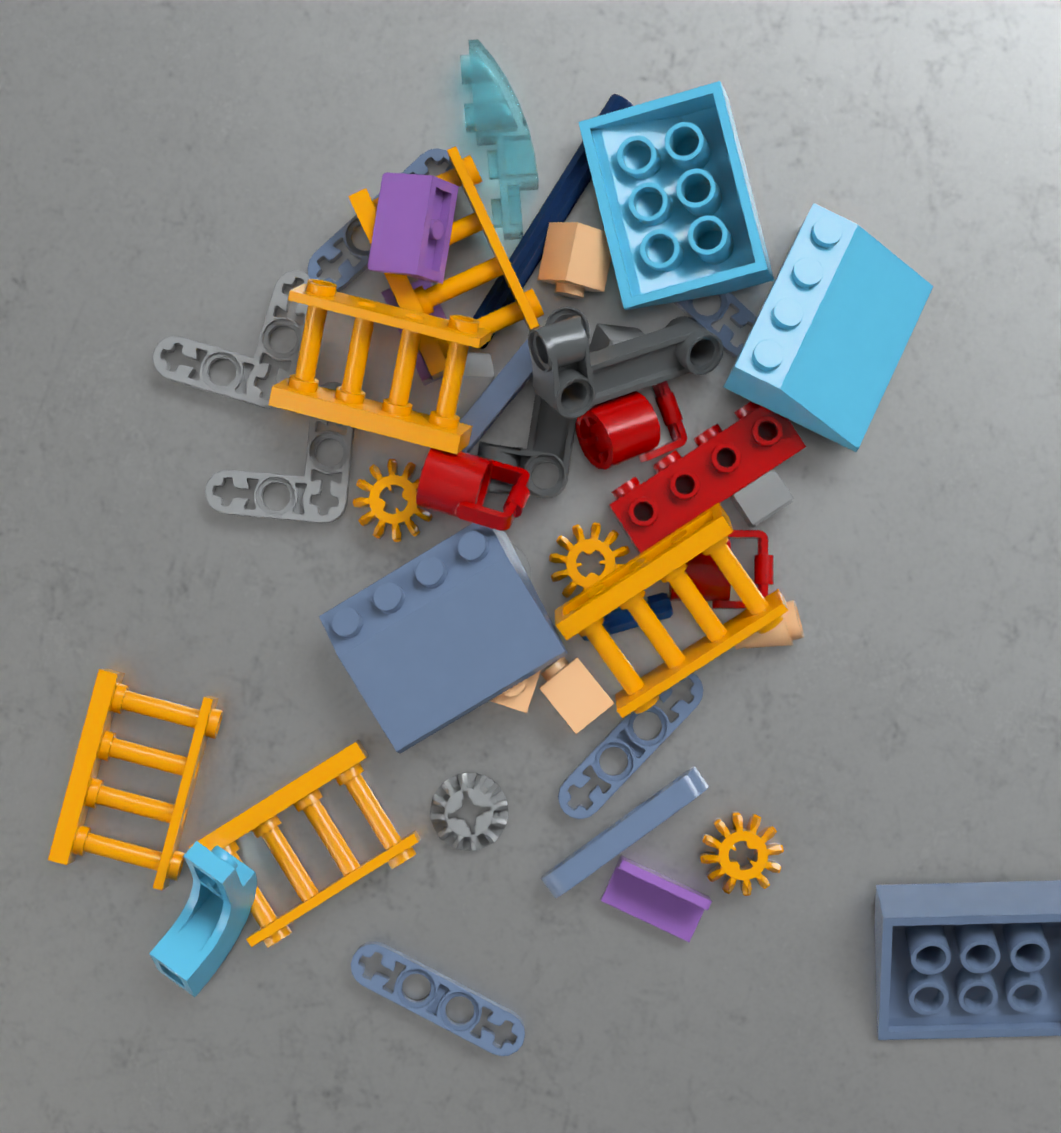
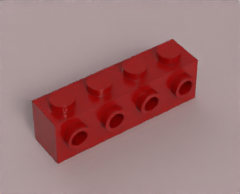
M750 401L734 412L739 421L725 430H722L718 423L693 439L698 447L685 456L681 457L679 452L675 450L652 465L657 474L642 484L635 476L611 493L616 500L609 504L608 508L638 554H641L715 504L723 502L803 450L806 445L789 419Z

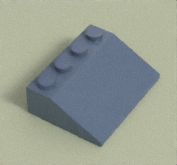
M475 523L470 524L319 616L338 658L392 746L399 754L568 654L506 532Z
M1061 880L876 885L874 926L878 1040L1061 1036Z

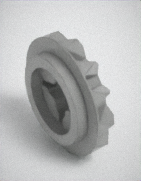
M461 773L447 779L437 789L431 802V822L439 838L457 850L477 851L494 843L502 834L508 819L507 800L501 788L490 778L477 773ZM463 791H467L468 798H471L474 806L482 805V808L488 806L491 808V810L484 811L483 814L476 816L474 833H471L470 826H467L465 819L448 817V814L455 813V810L462 808Z

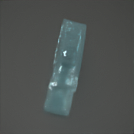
M478 39L468 40L470 55H460L462 85L472 84L473 103L464 104L466 133L476 132L477 146H497V150H487L489 180L499 179L501 198L491 199L493 227L503 228L504 240L522 239L523 224L520 191L539 189L536 157L530 131L520 103L496 60Z

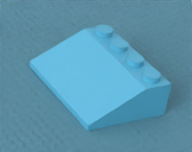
M720 81L578 122L625 311L726 294L774 280L729 98Z
M813 203L723 387L857 452L932 291L933 285L858 224Z

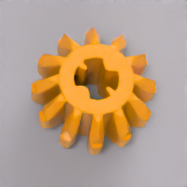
M389 459L387 463L388 476L384 477L381 470L373 464L369 467V471L377 482L371 485L366 480L358 479L356 486L370 494L369 498L358 497L353 499V506L357 508H371V511L359 518L358 521L362 526L369 525L375 519H379L373 532L374 537L381 539L385 534L387 526L392 525L391 536L393 541L401 542V525L406 524L409 532L416 537L420 534V530L412 519L418 516L424 521L431 522L433 515L426 510L420 509V506L416 504L420 477L413 483L410 482L416 471V465L409 462L405 466L402 476H399L397 461ZM395 487L402 488V497L408 502L406 508L403 511L395 508L396 514L387 513L388 504L382 499L384 493L387 490L394 493Z
M594 522L591 526L590 539L584 538L583 530L579 524L572 527L573 535L578 542L575 545L562 535L557 538L556 542L569 553L567 556L557 553L550 554V562L566 564V569L551 574V579L553 582H558L569 576L572 580L562 592L564 597L568 598L571 596L577 585L583 588V592L624 565L615 564V558L629 554V547L621 546L614 551L609 548L619 535L617 531L612 530L604 542L598 540L601 525ZM596 551L603 558L598 563L599 565H604L602 573L599 576L593 572L589 573L586 577L581 575L577 570L578 567L582 566V563H576L578 555L583 552L585 555L590 556Z
M733 812L731 816L733 829L728 830L722 820L716 819L713 824L722 836L717 839L708 834L703 835L702 842L716 848V851L701 854L700 861L703 864L719 863L708 872L707 878L714 882L726 873L727 875L722 886V890L725 893L730 894L734 889L736 881L740 880V888L743 895L749 896L752 892L750 879L755 878L763 889L770 886L768 879L761 873L764 868L773 873H780L781 866L775 861L768 860V856L779 855L784 852L781 844L777 843L765 845L777 832L773 826L765 827L756 834L761 822L759 815L752 814L747 827L743 828L741 814ZM743 841L748 849H754L753 858L747 856L746 858L749 863L744 866H739V863L734 858H729L730 849L736 851L737 849L734 847V844Z

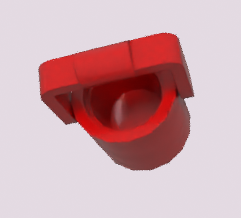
M667 381L652 385L656 395L655 400L672 441L658 447L661 439L658 417L646 397L638 391H634L594 405L584 415L576 419V434L579 445L592 465L598 469L607 470L637 456L642 463L685 445L687 433L682 423L683 417L675 395L671 392Z
M431 448L418 483L416 504L417 506L455 516L468 522L505 531L511 527L514 518L521 516L530 496L528 489L530 474L523 468L460 451L458 454H453ZM491 478L514 485L503 506L504 512L483 507Z
M733 530L734 532L728 535L729 540L726 543L730 549V539H757V555H754V584L757 585L763 597L768 596V585H774V555H768L767 534L761 530ZM700 553L686 563L687 568L685 572L704 599L712 601V609H747L742 601H729L731 584L710 555L705 556L703 553ZM669 584L670 601H681Z

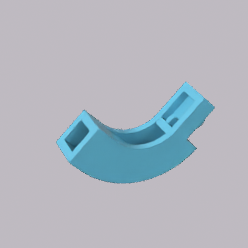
M198 841L184 855L193 877L189 899L173 926L149 953L158 971L193 997H196L208 983L237 941L250 914L257 888V876L254 870L219 845L210 851Z

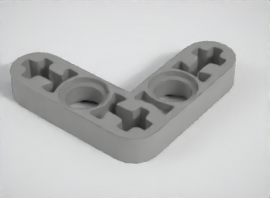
M292 270L284 273L278 279L253 358L181 336H170L161 340L153 352L155 368L162 376L174 382L262 408H277L269 406V400L262 398L263 391L256 387L258 379L266 380L272 367L268 363L261 364L264 355H268L277 362H291L288 371L278 367L276 374L277 383L289 378L290 375L296 372L308 305L298 303L295 310L296 316H305L302 325L288 317L275 316L279 308L288 313L291 301L288 300V295L284 294L286 286L294 287L297 280L307 284L308 279H310L309 275L303 271ZM281 326L292 328L297 336L295 347L287 353H277L271 348L269 343L272 331ZM177 346H183L182 354L199 361L200 351L207 352L200 365V380L191 379L196 370L185 365H178L176 372H171L170 363L164 360L166 351L174 352ZM219 359H228L236 367V377L233 382L226 386L215 385L209 376L211 365Z
M327 382L320 387L336 390L342 384ZM310 416L304 477L222 470L213 474L207 481L205 494L209 505L216 511L228 515L315 523H331L338 520L344 514L348 504L355 428L347 426L345 435L332 430L317 432L318 423L321 422L324 425H328V421ZM325 439L337 440L343 447L344 454L342 460L335 466H323L316 458L317 446ZM315 470L326 475L342 473L340 484L331 480L330 494L338 498L339 503L337 507L329 508L328 515H321L320 508L313 505L311 501L312 496L321 495L323 485L322 479L312 480L313 471ZM231 478L233 479L234 487L251 490L249 480H258L254 491L256 509H246L250 499L237 497L232 498L231 506H223V498L215 496L216 487H223L226 479ZM272 483H282L290 491L289 504L282 510H270L263 502L264 490Z

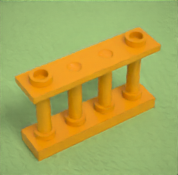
M455 146L447 150L453 168L435 177L459 187L462 186L474 213L453 222L449 246L483 230L495 257L444 280L443 284L437 283L425 290L422 285L413 289L407 275L384 273L400 308L428 315L434 313L433 307L503 275L515 302L476 319L479 321L478 327L491 330L493 334L524 319L529 331L536 329L540 326L537 318L544 316L542 307L534 290L531 288L524 292L474 186L481 183L482 179L472 157L468 155L461 158ZM365 188L348 197L371 244L379 197L371 200ZM422 334L419 350L432 378L435 380L443 376L450 341Z
M308 279L307 284L304 283L289 291V301L308 305L296 372L290 375L289 378L272 386L269 406L453 454H458L469 445L473 426L460 423V417L456 415V409L469 346L480 348L489 342L492 335L491 330L479 328V321L467 316L450 315L448 320L337 292L336 284L319 279ZM327 310L355 317L342 386L337 387L336 390L318 386L319 380L315 378ZM374 322L402 329L389 398L383 399V403L365 398L366 393L361 390ZM422 334L450 341L436 410L430 412V415L413 411V405L408 402Z
M720 503L715 504L554 610L555 626L566 641L576 634H579L580 637L586 636L624 688L615 694L616 709L622 718L633 711L636 714H640L648 710L659 700V694L755 632L764 634L772 630L783 620L782 615L788 612L785 598L779 588L768 596L763 597L726 544L729 540L728 535L734 531L730 518ZM700 553L712 557L747 607L746 610L724 624L720 622L685 572L687 568L686 563ZM659 580L663 583L669 582L706 635L683 651L679 649L643 598L646 594L644 590ZM618 607L621 610L627 609L664 660L663 664L641 678L602 625L604 622L603 617Z
M107 668L99 669L48 860L68 865L75 861L76 855L83 856L85 852L157 871L153 888L164 890L169 886L170 880L178 881L183 868L185 853L178 851L207 740L208 737L216 739L223 711L216 709L219 698L212 696L203 697L199 710L131 692L128 685L122 684L125 673ZM123 710L194 728L195 731L188 757L117 739L116 733L110 732L114 713L121 714ZM110 757L182 776L175 804L103 786L104 781L97 779L101 761H109ZM98 805L170 823L163 851L91 833V828L84 826L89 807L96 809Z
M359 740L198 841L210 851L219 845L242 862L236 852L240 849L236 840L252 830L256 838L262 837L301 899V903L277 917L257 886L250 912L260 928L246 939L251 947L263 941L266 947L269 948L292 933L288 926L289 923L386 862L391 869H394L417 854L412 847L421 839L416 830L401 839L362 777L361 773L365 770L359 762L369 757ZM334 778L339 786L343 784L346 786L385 849L361 865L319 800L323 796L318 788ZM291 805H294L298 812L303 810L343 874L342 877L320 891L316 888L278 827L282 822L277 814Z

